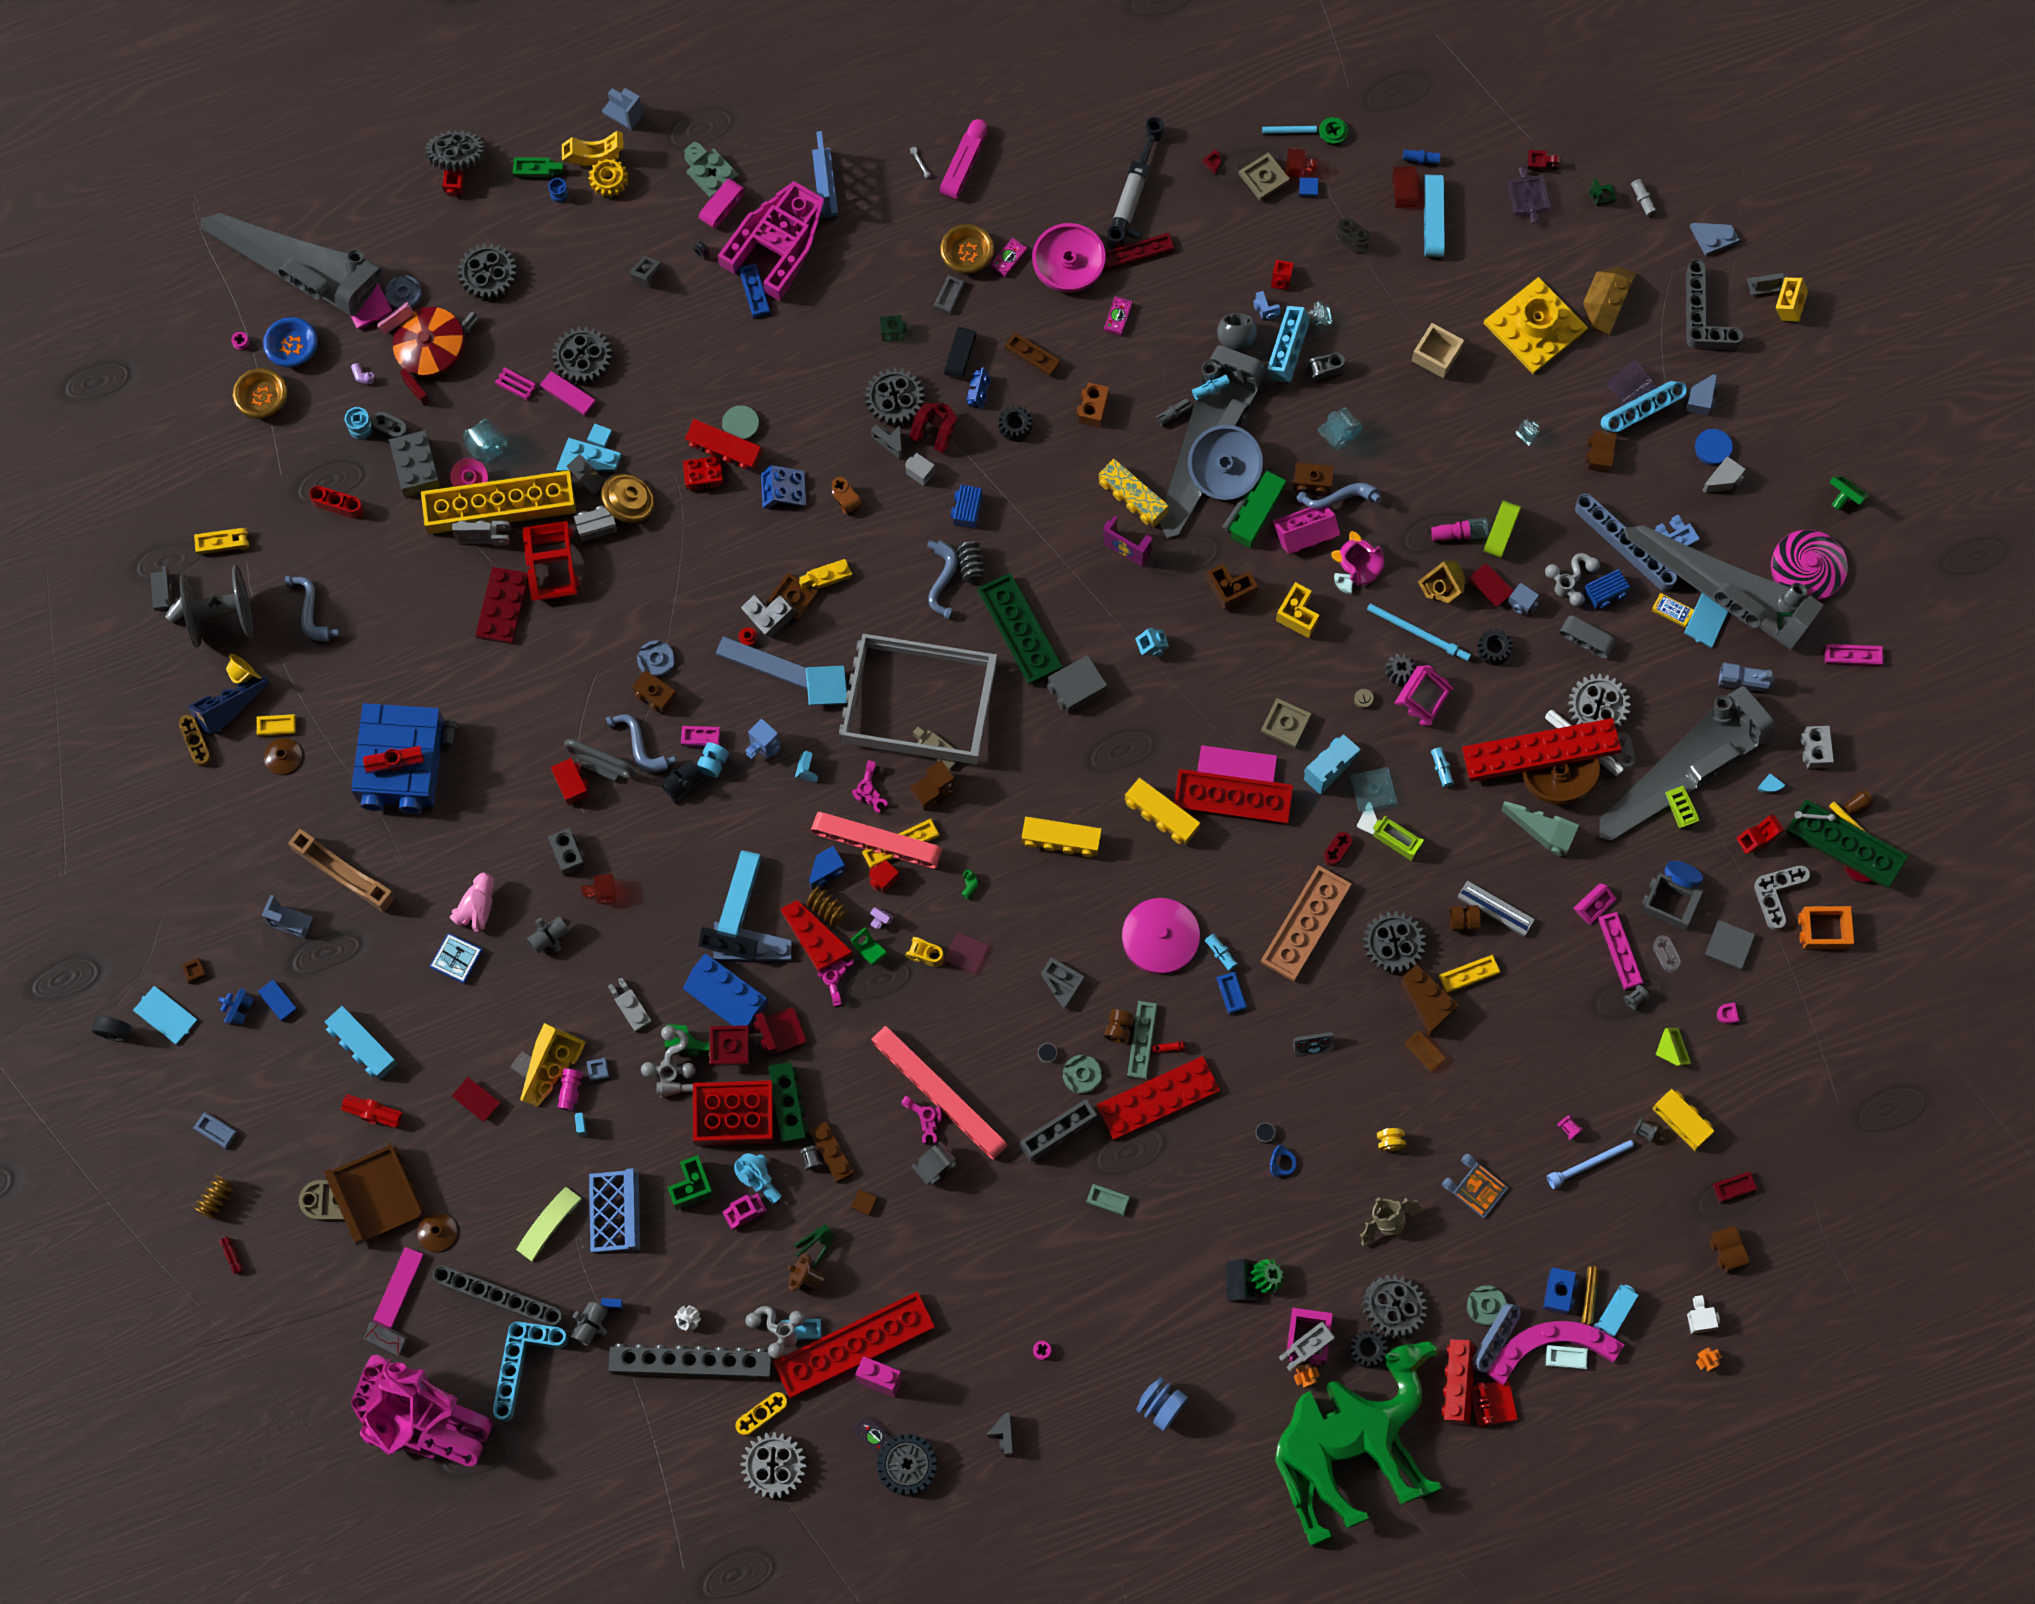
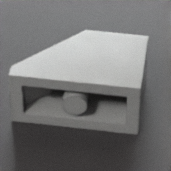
M1726 457L1705 483L1702 491L1708 493L1732 490L1735 485L1739 486L1745 478L1743 476L1745 468L1729 457Z

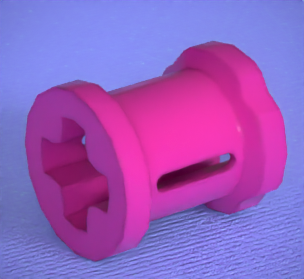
M1571 1114L1557 1124L1569 1136V1140L1575 1138L1583 1130L1582 1127H1579L1573 1121Z

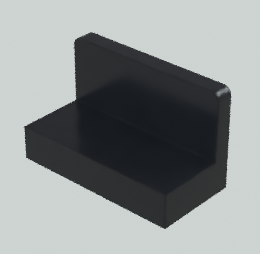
M1239 1259L1226 1262L1227 1301H1258V1289H1255L1256 1282H1252L1254 1276L1251 1274L1252 1270H1254L1253 1266L1257 1264V1261Z

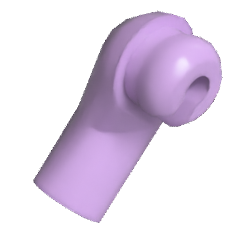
M359 363L351 366L357 382L367 385L373 383L375 377L372 372H362Z

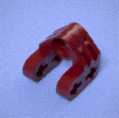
M925 403L915 416L909 438L919 442L929 422L940 429L934 450L944 454L954 432L953 429L956 426L957 417L951 407L946 404Z

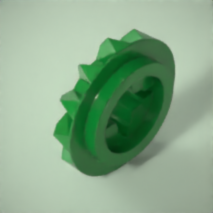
M1327 118L1320 124V138L1325 143L1328 142L1332 145L1335 143L1340 144L1346 139L1348 127L1339 118ZM1330 127L1334 131L1337 130L1336 135L1330 133Z

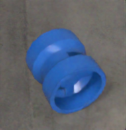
M560 178L552 179L548 184L551 199L557 203L564 202L568 198L565 181Z

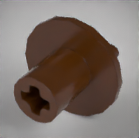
M803 1254L795 1266L789 1265L788 1270L791 1271L788 1288L790 1291H796L802 1284L815 1290L821 1287L824 1281V1273L810 1268L811 1257L809 1254Z

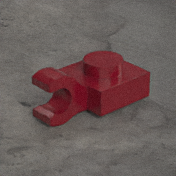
M1529 150L1527 169L1546 170V165L1551 168H1559L1560 156H1547V151Z

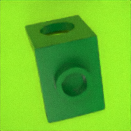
M863 928L851 938L858 953L872 966L887 955V952L873 940L866 928ZM866 935V940L862 944H858L859 938Z

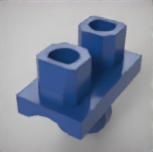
M240 989L233 1002L231 1001L233 998L231 993H228L226 998H219L218 1002L223 1004L220 1011L225 1013L227 1008L230 1007L224 1023L242 1025L246 1015L238 1012L237 1009L239 1005L249 1009L254 1000L245 994L246 990Z

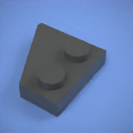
M1052 957L1041 972L1042 978L1061 1007L1066 1009L1083 982L1084 976Z

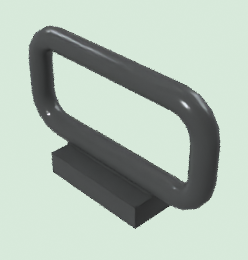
M573 739L565 740L566 750L571 755L583 760L581 764L582 769L615 783L619 776L628 779L635 777L634 768L626 761Z

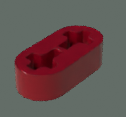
M1340 832L1334 837L1324 853V861L1327 865L1336 866L1340 863L1351 846L1352 838L1350 834ZM1343 838H1346V843H1343L1341 847H1338L1340 842L1339 839L1342 840ZM1336 850V859L1330 860L1328 854L1332 855Z

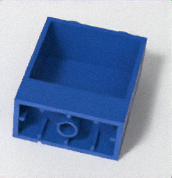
M363 703L351 787L357 802H361V808L369 811L384 810V804L399 805V810L402 812L418 814L422 812V807H434L442 746L441 740L444 730L443 724L445 722L439 708ZM417 746L422 748L424 763L402 767L398 771L385 770L369 774L365 772L364 756L385 753L389 749L401 750ZM393 757L389 762L394 763L398 758Z

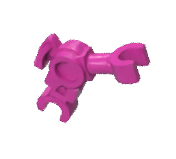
M868 760L864 780L858 784L857 789L852 790V793L858 802H863L861 797H864L869 805L873 804L874 811L880 814L881 812L877 808L878 804H883L885 807L888 804L886 800L879 799L880 794L872 785L871 780L876 764L874 761Z
M853 959L849 962L842 960L832 965L830 969L826 968L817 974L818 977L823 978L824 983L830 988L834 1007L841 1005L837 985L839 979L846 973V968L853 966Z
M905 1096L901 1105L918 1113L922 1132H925L922 1136L923 1144H926V1137L931 1136L933 1144H936L937 1136L933 1131L937 1130L935 1119H938V1123L941 1121L942 1113L940 1108L921 1107Z

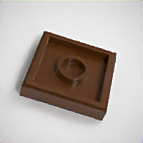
M787 572L767 600V604L770 605L779 595L786 598L798 611L792 618L798 623L819 595V591L811 586L802 589L799 584L800 579Z

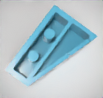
M1344 734L1340 738L1336 737L1330 744V747L1322 751L1304 770V780L1321 795L1359 756L1361 749Z

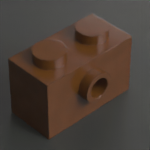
M1296 462L1293 490L1306 493L1316 492L1319 495L1330 494L1333 466Z
M646 670L632 686L633 696L640 702L645 701L648 703L649 708L656 713L659 711L664 714L677 698L676 691Z

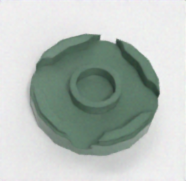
M735 406L725 413L722 419V427L725 432L747 441L756 435L759 428V419L756 412L751 408Z
M1077 1055L1066 1062L1063 1069V1080L1070 1091L1077 1094H1087L1093 1092L1099 1086L1102 1071L1099 1063L1094 1058Z
M1484 1285L1476 1288L1470 1294L1467 1300V1311L1474 1322L1482 1326H1492L1502 1307L1507 1304L1504 1294L1497 1288Z

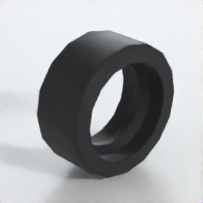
M96 1016L92 1033L105 1039L127 1042L132 1026L119 1019Z

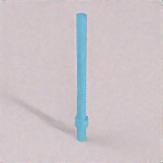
M1371 603L1367 608L1368 611L1441 647L1452 656L1456 655L1466 661L1471 656V654L1459 649L1454 643L1449 644Z

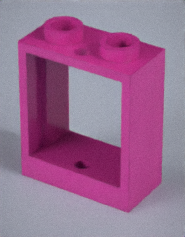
M1292 1308L1287 1350L1291 1348L1294 1342L1296 1320L1321 1323L1323 1321L1327 1328L1331 1330L1332 1313ZM1329 1343L1323 1347L1322 1355L1314 1354L1306 1362H1310L1312 1366L1326 1364ZM1293 1352L1287 1359H1290V1362L1299 1357Z

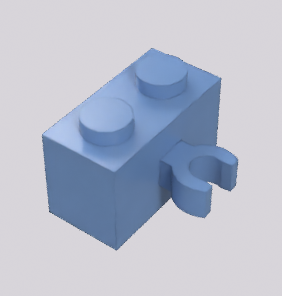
M760 719L748 731L751 745L745 751L747 752L746 755L751 759L758 752L768 759L771 755H776L780 750L781 745L778 733L764 720Z

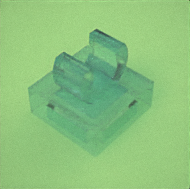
M1322 302L1315 303V309H1312L1309 314L1312 316L1317 315V317L1311 320V322L1315 325L1320 323L1324 325L1331 324L1332 319L1329 307Z
M1526 419L1521 423L1516 434L1529 446L1538 436L1540 431L1537 428L1540 425L1536 421L1531 423Z

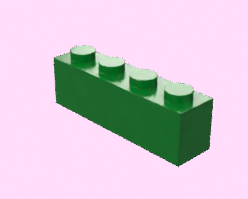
M1268 471L1263 476L1260 475L1256 483L1257 488L1255 491H1251L1247 498L1249 502L1246 507L1242 506L1238 514L1240 516L1238 521H1234L1229 531H1231L1232 540L1251 549L1284 491L1286 480Z

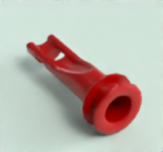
M1182 1039V1042L1178 1040L1175 1043L1152 1045V1053L1174 1050L1181 1052L1182 1049L1185 1052L1184 1040Z

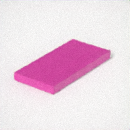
M1201 745L1197 772L1273 782L1277 756Z

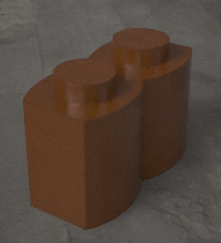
M1594 430L1593 435H1589L1587 446H1591L1590 452L1587 451L1585 462L1588 463V469L1611 471L1616 433Z
M1735 1225L1711 1234L1709 1244L1713 1251L1716 1250L1718 1254L1717 1264L1720 1269L1727 1273L1748 1266L1750 1261Z

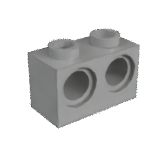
M1830 726L1806 727L1804 732L1801 733V744L1805 747L1803 762L1806 763L1807 769L1830 768L1834 762ZM1811 736H1817L1819 741H1814ZM1813 754H1819L1822 759H1816Z

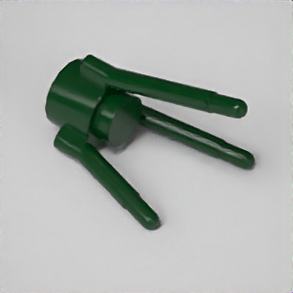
M825 1224L821 1228L818 1227L814 1232L794 1244V1247H798L814 1237L796 1256L802 1255L816 1242L820 1245L825 1243V1246L811 1267L815 1269L829 1246L834 1243L831 1240L835 1236L834 1233Z

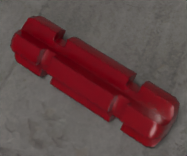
M228 1236L220 1239L219 1243L224 1249L223 1252L228 1263L231 1265L232 1272L235 1275L241 1273L244 1269L239 1262L240 1260L235 1248L231 1246V1239Z

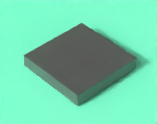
M1718 920L1704 956L1741 970L1755 934Z

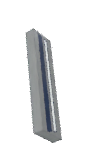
M1469 881L1465 883L1457 899L1468 905H1478L1480 912L1525 937L1535 920Z

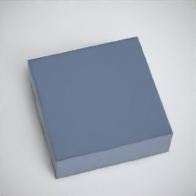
M606 1058L586 1061L590 1082L610 1078Z

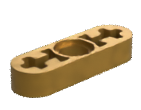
M184 715L179 720V727L191 757L197 766H207L211 761V755L200 728L193 716ZM187 721L191 723L190 726L193 730L192 732H189L188 728L186 727ZM197 736L200 738V742L197 745L190 744L192 737ZM199 749L201 750L202 754L204 755V760H203V761H201L200 759H198V758H200V757H199V754H198V752H197V750H199Z

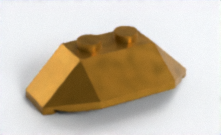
M1620 266L1596 272L1583 302L1592 329L1610 335L1637 273Z

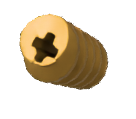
M817 886L810 894L806 905L808 908L813 907V912H818L819 917H824V921H830V925L834 927L846 918L850 909L842 911L844 904L837 907L838 899L831 902L833 895L825 897L827 891L823 890L820 893L821 886Z
M216 1174L214 1177L217 1182L210 1181V1185L213 1188H205L208 1195L201 1194L203 1202L196 1201L199 1208L192 1207L203 1216L215 1220V1217L212 1213H220L217 1205L224 1206L225 1204L222 1202V1199L229 1200L226 1193L234 1192L231 1184Z

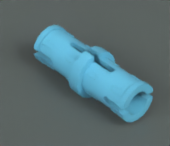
M1226 374L1212 381L1208 380L1206 384L1192 389L1193 396L1196 400H1199L1207 395H1214L1216 391L1230 386V381Z
M1443 748L1433 749L1431 754L1433 755L1436 764L1435 770L1439 773L1442 787L1453 785L1454 781L1449 770L1450 764L1446 761Z
M1215 933L1206 938L1205 942L1215 953L1214 956L1216 959H1220L1228 971H1231L1238 965L1228 952V947L1220 942Z

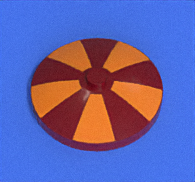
M439 307L418 309L414 311V315L397 327L393 338V353L399 365L403 369L405 368L409 374L420 378H432L444 374L458 362L465 346V333L461 323L451 312Z

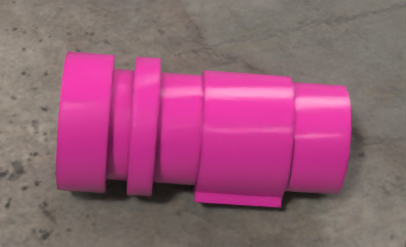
M1469 521L1431 527L1432 541L1471 539Z
M573 1069L563 1070L562 1076L564 1078L561 1079L563 1084L558 1099V1109L573 1111L574 1104H577L579 1095L577 1089L581 1085L579 1080H582L583 1072Z

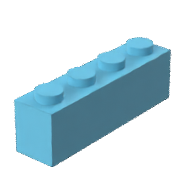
M343 1006L325 1021L328 1026L327 1032L333 1038L337 1036L341 1040L339 1044L346 1051L350 1049L354 1053L352 1057L359 1065L362 1062L366 1065L365 1071L372 1078L376 1076L381 1080L397 1065L396 1061Z

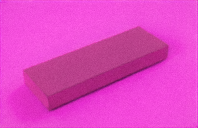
M552 371L540 384L541 388L583 416L596 403L595 399Z
M1825 644L1824 646L1825 664L1883 665V646Z

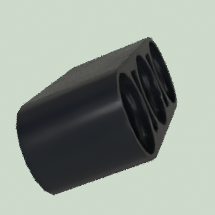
M963 327L957 328L944 375L963 379L977 331Z

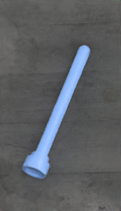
M1629 1140L1562 1173H1550L1547 1175L1548 1182L1553 1189L1562 1186L1564 1180L1633 1148L1634 1142Z

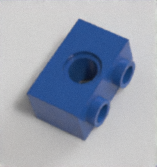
M1551 1268L1543 1310L1567 1315L1569 1310H1573L1575 1298L1571 1297L1572 1291H1576L1578 1279L1575 1278L1576 1272ZM1556 1288H1564L1566 1291V1295H1558L1556 1292Z

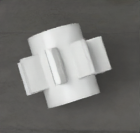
M690 1305L687 1308L682 1306L675 1316L678 1327L685 1331L689 1328L693 1331L701 1320L698 1310Z

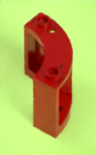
M567 521L523 528L526 566L531 568L528 569V580L532 601L577 594V587H580L579 576H575L571 550V538H574L573 529L568 527ZM565 541L566 549L534 553L533 545ZM567 560L571 584L539 589L535 565Z

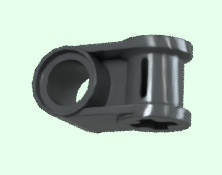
M1333 353L1310 359L1308 365L1312 368L1313 380L1319 381L1340 375L1344 371V356L1340 353ZM1338 362L1340 365L1334 366L1332 363Z

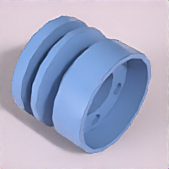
M1159 1377L1144 1392L1136 1411L1142 1413L1147 1407L1148 1410L1144 1417L1147 1419L1155 1413L1156 1417L1153 1424L1164 1432L1181 1411L1189 1397L1179 1389L1170 1395L1168 1392L1172 1384L1168 1383L1162 1389L1161 1386L1165 1379Z

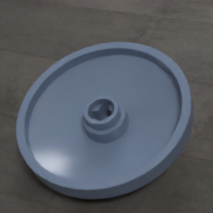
M1218 425L1207 429L1194 441L1188 455V470L1195 486L1205 495L1219 500H1232L1245 495L1259 480L1263 467L1262 453L1257 441L1247 431L1233 425Z

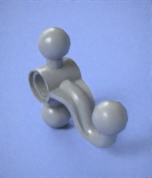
M1585 553L1576 554L1572 558L1571 565L1574 572L1572 576L1569 574L1560 575V569L1555 564L1548 565L1545 569L1546 576L1557 582L1555 585L1556 594L1561 597L1569 595L1570 603L1576 607L1584 603L1583 594L1575 592L1573 589L1575 582L1581 577L1579 561L1586 563L1585 566L1589 572L1594 573L1600 568L1599 560L1591 558Z
M665 1026L661 1031V1036L667 1041L678 1037L681 1040L680 1043L667 1049L665 1058L660 1063V1066H655L652 1062H645L641 1066V1073L645 1077L659 1074L660 1078L666 1082L674 1080L677 1074H681L685 1078H691L696 1072L695 1066L691 1063L677 1066L675 1060L672 1059L673 1054L687 1047L688 1036L685 1032L675 1029L673 1026ZM669 1067L673 1069V1071L667 1073L663 1069Z
M762 1306L746 1316V1324L750 1328H757L761 1324V1316L763 1314L768 1315L767 1328L778 1337V1341L769 1346L768 1354L772 1358L777 1359L783 1355V1347H792L797 1342V1335L794 1329L804 1323L805 1316L800 1311H794L789 1316V1322L785 1321L776 1325L774 1309L769 1306Z

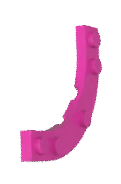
M1570 1321L1547 1322L1526 1329L1510 1340L1500 1351L1486 1375L1504 1385L1517 1363L1539 1346L1571 1342L1572 1344L1586 1347L1614 1363L1624 1344L1601 1330L1586 1324Z

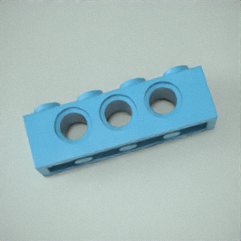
M1287 306L1267 368L1273 381L1291 382L1310 322V317L1304 307Z

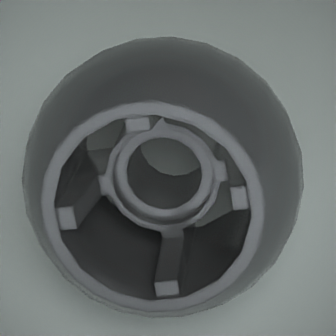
M1231 313L1225 315L1218 324L1217 337L1222 346L1240 352L1249 348L1256 339L1257 326L1249 315Z

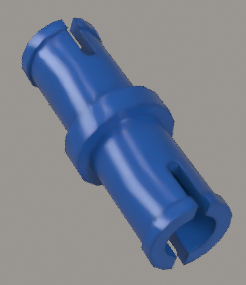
M1404 149L1403 161H1414L1419 164H1439L1440 153L1424 152L1423 149H1420V151Z

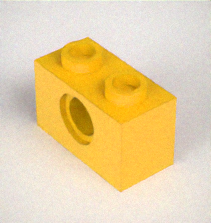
M1803 278L1784 279L1776 305V310L1782 321L1800 320L1808 294V288Z

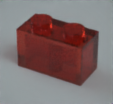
M1393 167L1392 181L1395 208L1417 207L1418 200H1421V189H1417L1420 176L1419 173H1416V167Z

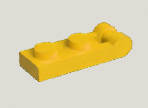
M238 528L195 534L196 553L198 555L234 549H248L249 541L246 539L248 529ZM233 537H239V541H234Z

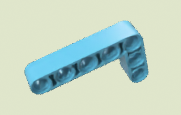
M514 1322L510 1325L493 1407L494 1416L499 1421L508 1422L514 1415L527 1344L555 1349L564 1348L568 1343V1336L563 1329L525 1322ZM517 1328H523L521 1336H514V1331ZM542 1331L543 1337L535 1340L533 1338L534 1333ZM556 1334L563 1335L561 1342H553ZM513 1348H519L520 1352L517 1356H510V1351ZM509 1368H516L513 1376L506 1375ZM506 1387L512 1388V1393L509 1396L502 1395ZM502 1407L508 1408V1413L505 1416H499V1410Z

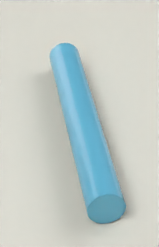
M1317 126L1262 127V134L1317 133Z

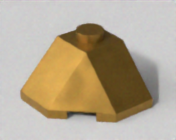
M1443 561L1420 579L1418 583L1426 598L1451 603L1464 593L1465 575L1457 561Z

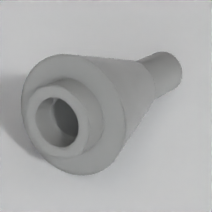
M660 1079V1082L656 1084V1092L660 1094L661 1098L680 1092H693V1084H680L673 1081L666 1082Z

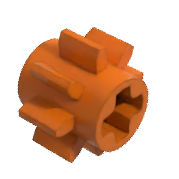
M1708 1347L1697 1354L1699 1359L1696 1363L1700 1370L1706 1368L1707 1372L1721 1365L1718 1360L1722 1356L1718 1349L1713 1351L1711 1347Z
M1306 1364L1296 1369L1298 1374L1294 1375V1379L1297 1385L1302 1384L1303 1388H1308L1318 1383L1316 1378H1319L1320 1375L1317 1367L1311 1368L1310 1364Z

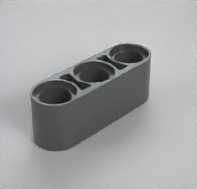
M1568 616L1559 631V634L1565 639L1604 659L1609 657L1617 643L1616 639L1611 635L1574 616Z

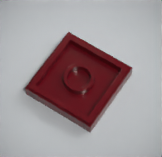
M749 1025L709 1026L710 1066L749 1065Z

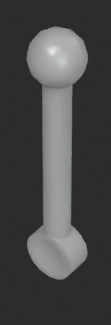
M912 147L910 153L917 159L924 172V177L929 179L931 173L926 170L919 158L917 148Z
M1800 811L1795 812V818L1798 820L1801 818L1828 819L1833 822L1836 819L1834 814L1826 816L1802 814Z

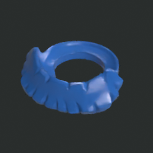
M1278 1145L1274 1149L1270 1159V1172L1272 1175L1278 1178L1279 1176H1287L1293 1173L1297 1165L1295 1156L1284 1145ZM1278 1156H1289L1293 1162L1292 1168L1288 1171L1282 1170L1276 1164Z

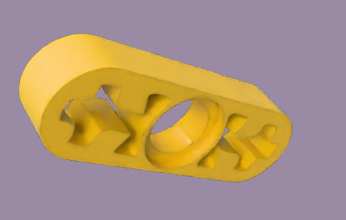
M780 1392L773 1393L736 1421L737 1432L742 1436H748L787 1407L785 1395ZM774 1398H782V1406L779 1407L778 1405H775L772 1408L774 1412L771 1414L769 1408L765 1404L769 1403V1405L771 1406L775 1403ZM759 1409L767 1411V1417L763 1420H759L756 1417V1412ZM750 1415H752L755 1422L758 1423L755 1426L753 1422L749 1424L748 1431H746L745 1429L740 1430V1428L742 1427L741 1422L744 1421L745 1423H748L749 1421H751V1419L749 1418Z

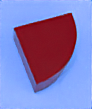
M1216 149L1202 161L1214 174L1218 172L1221 163L1220 154Z

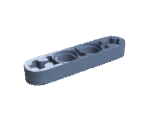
M1505 1304L1473 1356L1472 1367L1474 1370L1487 1372L1491 1368L1520 1318L1521 1311L1517 1305ZM1503 1325V1331L1499 1334L1500 1326ZM1493 1341V1348L1490 1351V1343Z

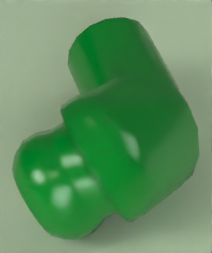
M966 870L963 873L966 888L961 895L968 900L979 885L977 876L972 870Z

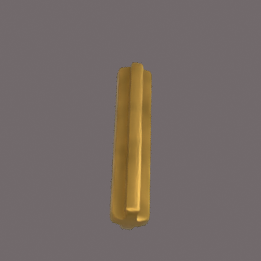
M1589 1266L1587 1269L1581 1323L1586 1325L1593 1323L1599 1268L1595 1266Z

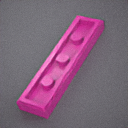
M1614 912L1599 917L1601 929L1624 990L1634 988L1637 985H1643L1642 977L1618 913Z
M406 1247L404 1248L373 1320L391 1329L393 1328L424 1254Z

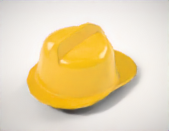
M230 654L231 660L226 670L234 683H246L253 676L262 679L245 660L235 654Z

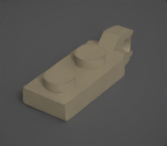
M917 727L913 731V736L919 740L917 742L919 744L954 749L929 730L925 732ZM934 758L938 762L942 760L948 770H951L958 762Z

